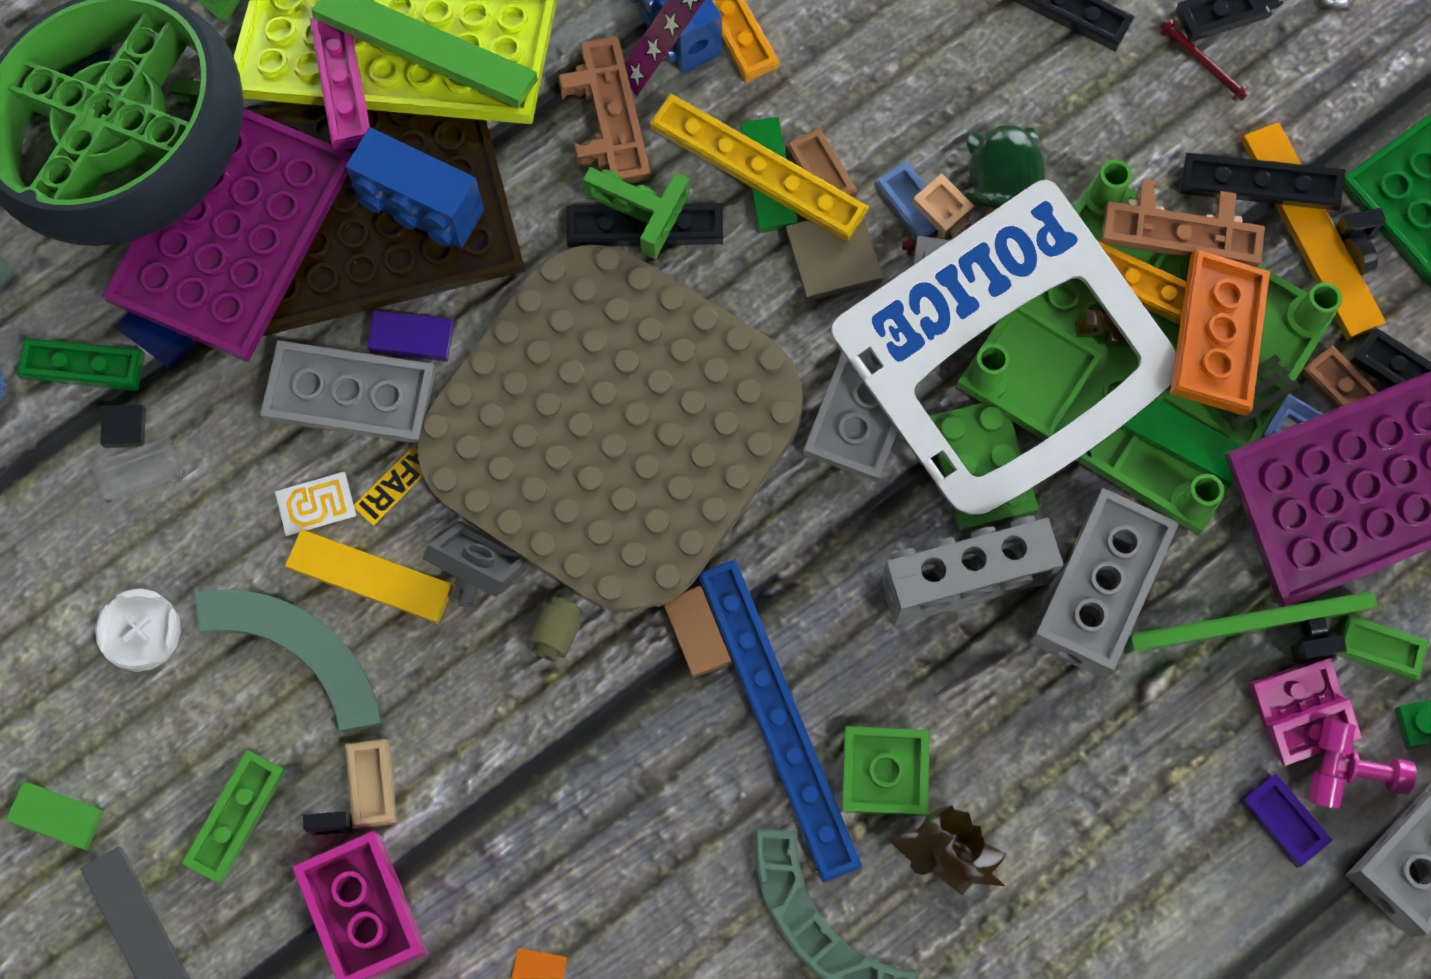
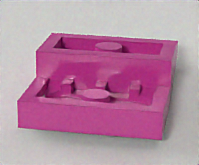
M1320 657L1248 683L1267 735L1281 764L1284 766L1325 752V749L1319 747L1324 718L1356 725L1353 742L1362 739L1351 701L1343 697L1332 660L1329 657Z

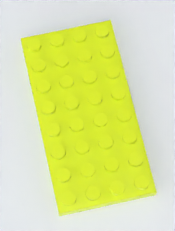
M249 0L233 57L240 74L243 99L325 106L310 18H313L311 10L318 0ZM373 0L537 72V82L518 109L354 37L367 110L523 124L533 123L557 0Z

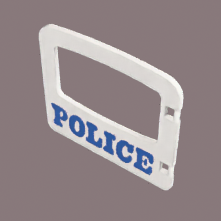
M1040 180L841 314L834 321L831 328V335L835 343L861 376L866 387L921 465L923 464L945 499L957 511L968 515L988 513L1019 496L1115 432L1171 385L1176 356L1170 341L1059 187L1049 180ZM1072 278L1082 280L1139 359L1138 368L1092 408L1036 447L982 477L971 475L917 400L914 393L915 386L958 349L1017 308ZM867 349H870L882 366L881 369L872 375L858 356ZM941 451L955 470L946 478L943 477L931 460L933 456Z

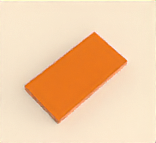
M1194 250L1190 255L1170 394L1243 416H1247L1252 412L1270 271L1202 250Z

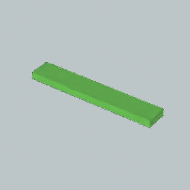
M318 0L311 10L313 19L518 109L537 82L536 71L373 0Z
M1366 592L1130 635L1125 644L1124 651L1125 655L1291 626L1322 617L1330 619L1349 614H1358L1377 608L1378 605L1375 593Z

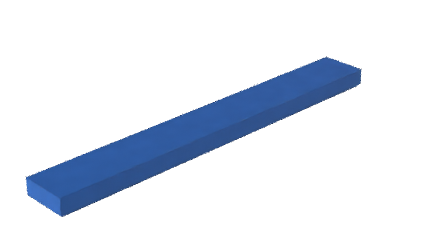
M736 559L701 572L698 576L699 582L822 884L862 868L861 861Z

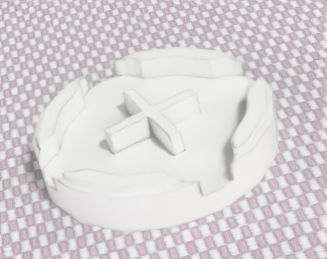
M141 588L124 591L115 596L116 599L112 600L109 605L106 604L99 613L95 626L96 643L104 656L120 669L133 672L151 670L167 661L177 648L181 634L180 618L173 605L157 592Z

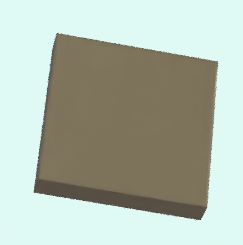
M863 219L849 242L842 240L809 220L786 226L785 232L806 302L882 283L883 276L865 219Z

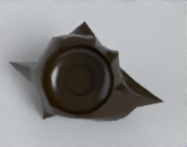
M953 805L939 808L926 816L920 828L914 833L889 838L892 844L911 861L910 867L914 873L924 875L931 872L962 896L971 884L1005 886L992 873L1001 864L1006 853L986 844L981 826L973 825L969 812L956 810Z

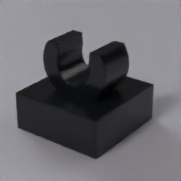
M1324 617L1300 623L1304 642L1290 646L1294 662L1333 656L1347 651L1344 635L1328 637V628Z

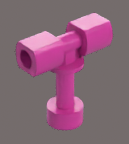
M1324 718L1319 747L1325 749L1321 772H1313L1308 801L1340 809L1344 784L1353 783L1356 776L1385 782L1388 791L1408 795L1415 785L1416 766L1412 761L1396 758L1392 759L1389 765L1359 760L1358 752L1351 750L1356 725Z

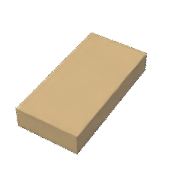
M382 739L345 744L353 829L397 824L389 740Z

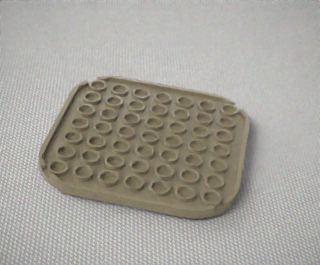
M602 245L578 246L551 256L535 268L526 278L429 408L424 418L420 442H418V459L423 477L436 498L452 513L521 556L528 563L588 602L612 611L634 612L633 610L653 606L660 607L684 593L700 575L793 441L802 417V387L798 372L790 357L775 341L624 250Z

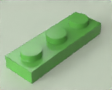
M246 750L182 864L219 884H223L284 777L286 770Z

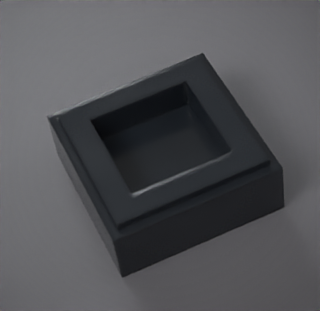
M1382 208L1347 214L1336 225V229L1343 242L1359 234L1369 238L1376 234L1386 221Z
M143 405L102 406L100 444L104 448L144 447L146 408Z
M346 811L304 814L303 830L312 836L351 833L353 831L352 816Z

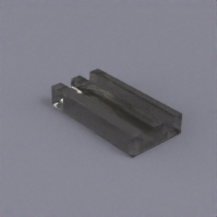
M1276 354L1258 365L1257 378L1269 370L1273 375L1255 386L1254 398L1278 382L1283 388L1255 405L1252 412L1247 416L1240 415L1235 418L1232 412L1214 407L1232 431L1237 430L1300 387L1296 379L1292 381L1288 376L1290 374L1289 370L1279 365L1281 360Z

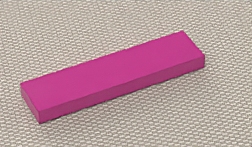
M310 18L334 152L356 148L369 129L370 122L354 36Z

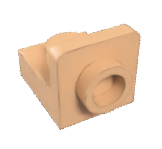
M942 173L913 198L912 205L939 231L937 239L947 240L951 236L955 238L972 224L969 219L974 205Z

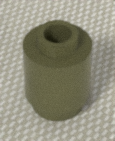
M553 597L550 604L544 605L528 638V641L534 645L532 652L553 662L556 657L565 658L582 624L580 616L583 610L568 600Z

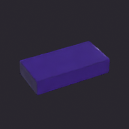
M374 311L367 348L370 353L448 362L454 324L452 319Z
M1276 773L1267 778L1240 801L1296 868L1302 867L1333 841Z

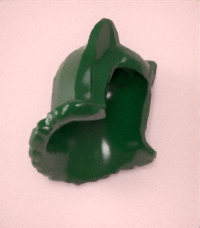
M1002 125L990 130L985 136L977 132H969L967 137V148L971 154L969 174L974 192H966L964 196L971 203L990 208H999L1034 183L1045 180L1044 156L1039 147L1038 133L1033 128L1023 130L1018 126Z

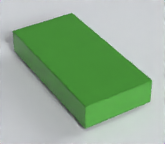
M1350 614L1344 618L1340 635H1344L1347 651L1335 656L1413 682L1419 680L1429 644L1428 640Z
M23 781L6 821L87 851L105 811Z

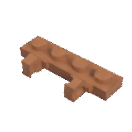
M616 36L581 42L584 64L576 66V72L559 74L558 76L562 99L572 94L578 97L585 94L586 100L592 99L600 131L595 134L596 140H592L589 145L580 146L577 143L574 144L577 166L586 167L598 164L599 169L608 168V170L619 175L628 184L650 180L651 172L619 38Z
M1142 179V184L1137 189L1136 200L1129 199L1127 204L1108 201L1105 206L1101 242L1104 244L1189 258L1194 250L1198 249L1254 267H1258L1261 264L1265 226L1243 223L1241 216L1234 215L1236 193L1221 191L1215 199V203L1218 205L1216 213L1214 215L1199 216L1164 210V207L1156 206L1157 197L1154 195V190L1159 181Z

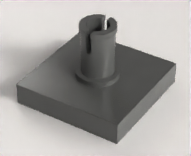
M461 522L427 546L423 560L457 577L448 597L451 602L455 603L458 596H461L458 606L461 607L473 606L478 589L497 597L526 571L529 564L527 560L491 537Z

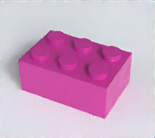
M376 832L367 833L293 866L335 979H377L429 955L383 838Z

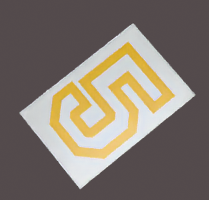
M345 471L275 491L286 536L299 533L301 529L307 531L356 516Z

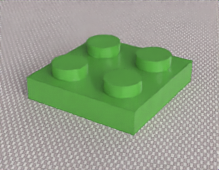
M845 726L842 812L926 817L928 815L930 730Z

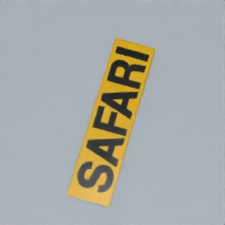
M414 444L354 504V509L373 526L423 477L418 459V444Z

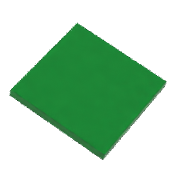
M1430 113L1346 174L1343 190L1361 211L1377 208L1383 209L1386 221L1379 231L1431 288Z

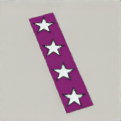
M668 0L625 62L629 84L636 97L705 0Z

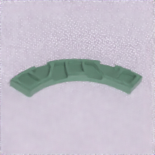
M241 590L195 592L199 632L202 635L238 633L262 637L277 643L300 658L320 680L331 700L341 733L383 725L372 685L360 663L345 643L316 617L293 604L261 593Z
M755 828L757 874L770 915L784 940L796 956L821 979H918L917 971L888 966L854 950L826 923L810 899L799 864L796 831Z

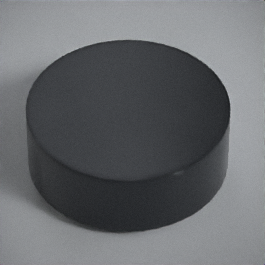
M1359 234L1345 240L1344 244L1361 276L1376 270L1378 256L1373 243L1368 237Z

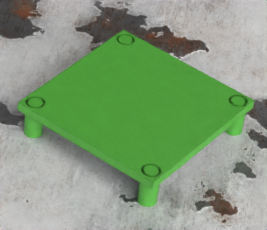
M1109 160L1104 163L1074 207V210L1092 235L1100 242L1105 206L1108 201L1127 204L1129 199L1136 200L1137 192L1128 188L1132 179V171L1121 160ZM1109 245L1187 281L1189 257ZM1260 265L1257 267V268H1261V269L1267 270L1266 268H1264V267H1262V266H1260ZM1270 271L1253 409L1247 416L1170 394L1171 385L1158 395L1156 399L1242 445L1259 440L1336 315L1337 309L1342 302L1340 291L1330 283H1319L1309 293H1306ZM1072 278L1044 292L999 320L958 381L956 387L981 403L1000 409L1003 415L1012 420V422L1045 441L1117 388L1138 368L1139 359L1130 346L1106 347L1105 336L1077 337L1076 320L1083 319V312L1085 310L1101 311L1102 306L1082 280ZM1148 311L1176 352L1180 325ZM1121 427L1075 459L1198 536L1203 532L1230 488L1224 485L1216 476L1198 471L1135 435L1122 430Z

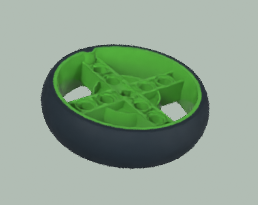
M71 0L39 17L18 34L0 55V205L20 223L43 236L65 243L87 246L112 245L133 241L159 231L181 218L208 194L222 176L231 160L242 127L243 91L236 62L225 40L202 16L175 0ZM123 43L113 60L90 65L76 73L73 77L65 75L69 69L90 55L113 45ZM186 47L192 48L198 54L201 66L200 92L195 110L189 122L168 114L167 103L161 90V86ZM36 112L50 118V129L57 146L31 186L26 187L21 166L22 146L29 121L33 113ZM145 157L159 161L151 169L130 183L113 191L91 197L105 173L125 170L139 163Z

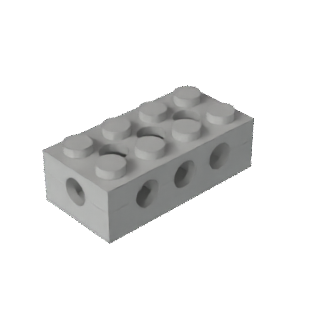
M1102 488L1089 510L1029 644L1100 678H1107L1117 665L1179 523ZM1112 542L1123 544L1127 549V554L1118 552ZM1096 577L1106 579L1111 585V590L1101 588L1097 584ZM1079 613L1090 615L1095 621V627H1088L1083 624Z
M1027 516L1011 522V528L996 531L995 527H986L971 533L972 538L956 542L954 537L932 543V549L916 553L915 548H908L893 553L891 555L892 560L886 562L880 581L894 626L1050 584L1064 564L1049 519L1044 518L1036 521L1034 516ZM964 566L971 568L973 571L966 569ZM924 577H929L935 582L927 581Z
M1431 783L1345 875L1409 937L1427 935L1431 931ZM1410 865L1418 873L1417 883L1410 876Z

